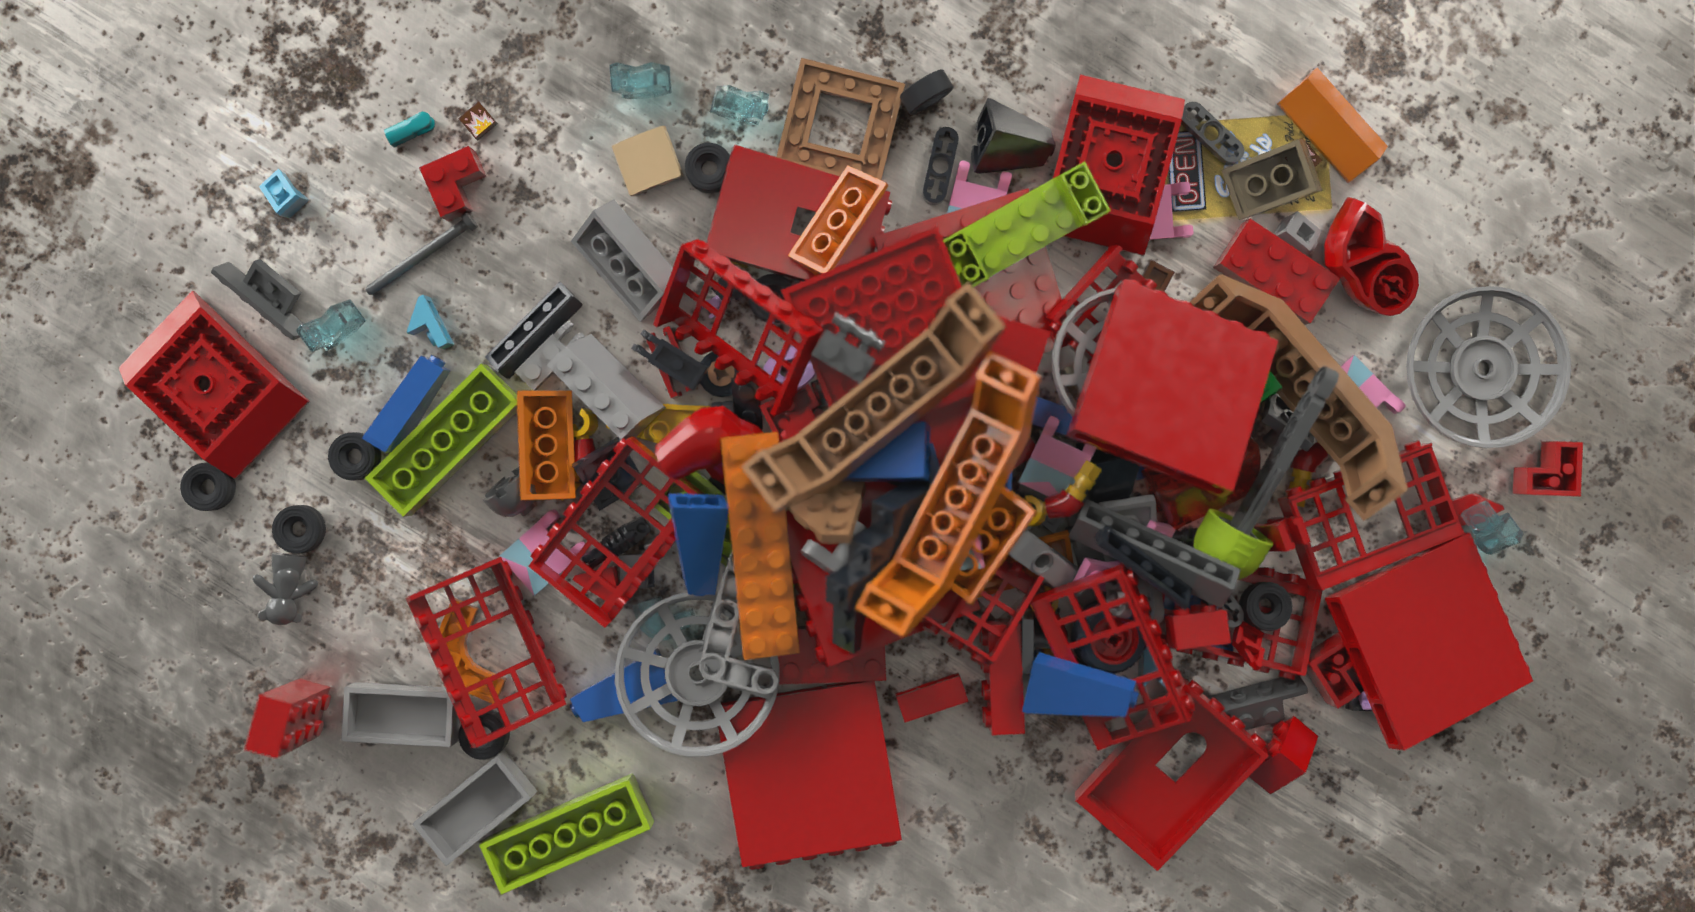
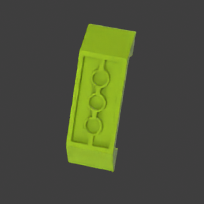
M1083 162L944 239V243L962 287L967 283L975 287L989 279L990 276L1073 230L1094 221L1111 210L1088 166Z

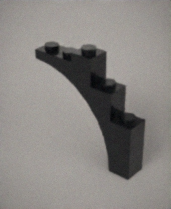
M904 482L872 501L871 526L852 537L849 544V563L826 577V601L833 604V644L853 654L861 650L866 614L855 609L867 584L871 583L884 570L893 553L903 541L932 485L931 483Z

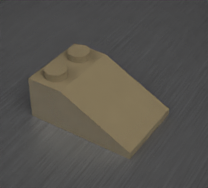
M1303 139L1295 140L1222 170L1239 220L1323 191L1306 141Z

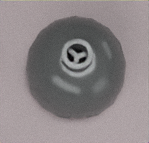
M519 467L512 471L515 476H510L507 479L504 476L486 493V498L483 499L486 505L500 516L514 517L519 513L525 516L535 507L532 503L534 500H520ZM533 484L530 487L532 494H536L535 485Z

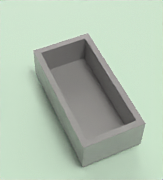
M354 682L344 687L341 741L451 747L459 741L460 720L445 687Z
M503 750L419 817L412 825L444 865L447 866L531 799L537 790L507 752Z

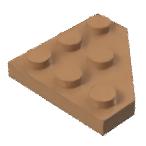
M840 482L825 491L785 508V511L789 510L794 514L795 520L804 528H810L815 532L816 538L822 543L850 544L866 492L865 482Z

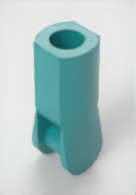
M422 111L407 120L405 119L384 129V133L390 145L397 147L417 136L432 131L436 123L427 112Z

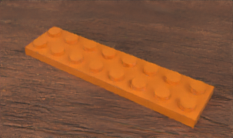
M770 432L720 438L727 505L729 508L728 516L743 659L750 660L799 653L785 509L775 512L741 467L763 448L766 450L779 444L778 433Z

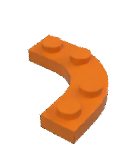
M455 598L457 604L460 603V602H463V601H461V600ZM470 604L460 608L467 627L472 626L479 608ZM454 611L443 618L439 628L443 638L462 630ZM468 633L446 643L465 687L495 674L480 667L468 654L466 644ZM505 677L492 681L498 696H500L507 678ZM487 685L468 693L491 704L494 703Z

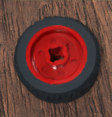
M1099 601L1091 602L1082 611L1100 605ZM1103 611L1085 617L1093 635L1111 629ZM1134 615L1128 619L1113 616L1117 626L1135 620ZM1079 619L1073 622L1071 631L1072 642L1086 637ZM1139 626L1079 646L1074 648V651L1091 668L1116 674L1128 670V668H1131L1139 661L1141 654L1143 655L1146 642Z

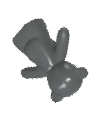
M272 552L273 584L269 583L261 575L256 574L253 576L254 583L272 597L266 604V608L258 612V618L260 620H268L275 625H286L291 622L299 623L302 620V616L297 612L294 600L314 590L318 586V581L315 579L309 580L297 586L307 557L297 554Z

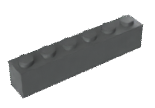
M1086 499L1078 513L1068 536L1077 542L1114 558L1100 548L1094 538L1095 533L1107 525L1192 588V595L1218 607H1222L1234 591L1240 569L1088 499Z

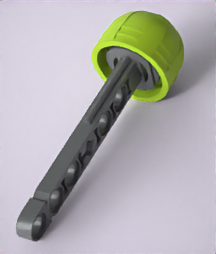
M1322 366L1316 372L1308 386V390L1298 403L1234 517L1210 508L1195 534L1194 548L1240 569L1237 580L1252 574L1261 565L1273 546V542L1254 529V526L1320 414L1326 399L1328 400L1338 382L1339 373L1327 366Z

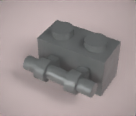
M836 313L831 323L840 328L839 332L835 335L826 330L811 355L856 382L861 383L875 361V358L867 354L866 351L871 346L880 352L885 341L876 337L877 333L874 331H867L855 324V320L849 316L845 318ZM848 333L862 341L859 348L844 340Z

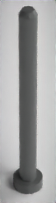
M465 212L461 215L462 220L367 285L366 292L369 295H374L467 229L473 231L478 228L477 223L468 212Z

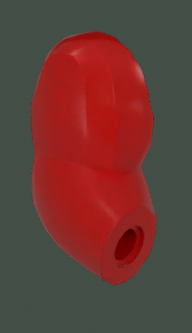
M1347 197L1329 229L1324 244L1325 265L1332 273L1340 277L1339 281L1346 294L1358 306L1373 313L1386 316L1401 314L1411 305L1416 297L1419 287L1418 272L1411 262L1409 255L1400 246L1386 240L1382 215L1368 204L1355 198Z
M725 406L701 407L668 433L656 445L655 453L661 467L674 480H680L694 472L705 469L712 479L725 484L720 438L761 434L764 432L758 426L740 419Z

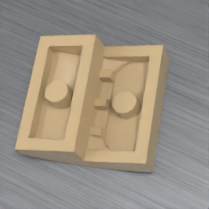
M666 126L645 131L612 145L630 196H637L656 186H664L684 176Z

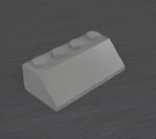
M615 200L593 210L571 242L641 322L660 306L673 267Z
M592 334L565 346L547 364L620 439L624 438L627 440L633 436L637 437L666 408Z

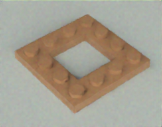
M801 58L776 157L837 176H841L846 167L850 166L882 180L901 104L900 95L904 91L905 84ZM821 93L872 105L860 155L809 143Z

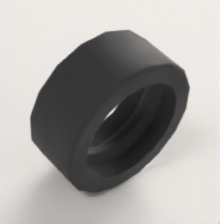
M939 69L924 76L901 93L900 99L909 114L914 115L943 99L953 90L954 86L945 71Z

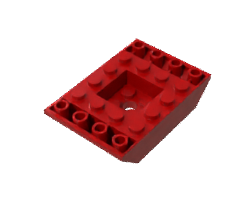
M1080 74L1053 178L1085 162L1111 211L1064 235V237L1108 248L1111 245H1119L1122 251L1141 256L1145 255L1181 125L1185 99ZM1111 153H1116L1121 157L1122 163L1117 167H1112L1107 163L1106 157Z
M191 291L119 367L126 387L204 461L234 479H237L310 402L195 291ZM203 376H207L210 380V387L206 391H202L199 387V380Z

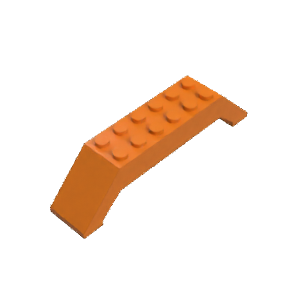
M990 351L976 375L977 383L972 409L895 557L871 583L867 584L855 609L904 637L951 588L1030 436L1041 377Z

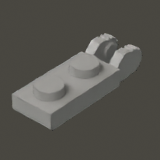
M570 320L564 323L555 334H552L515 371L533 391H536L554 373L547 364L565 347L560 340L574 326ZM582 332L576 334L567 345L584 338L585 335Z

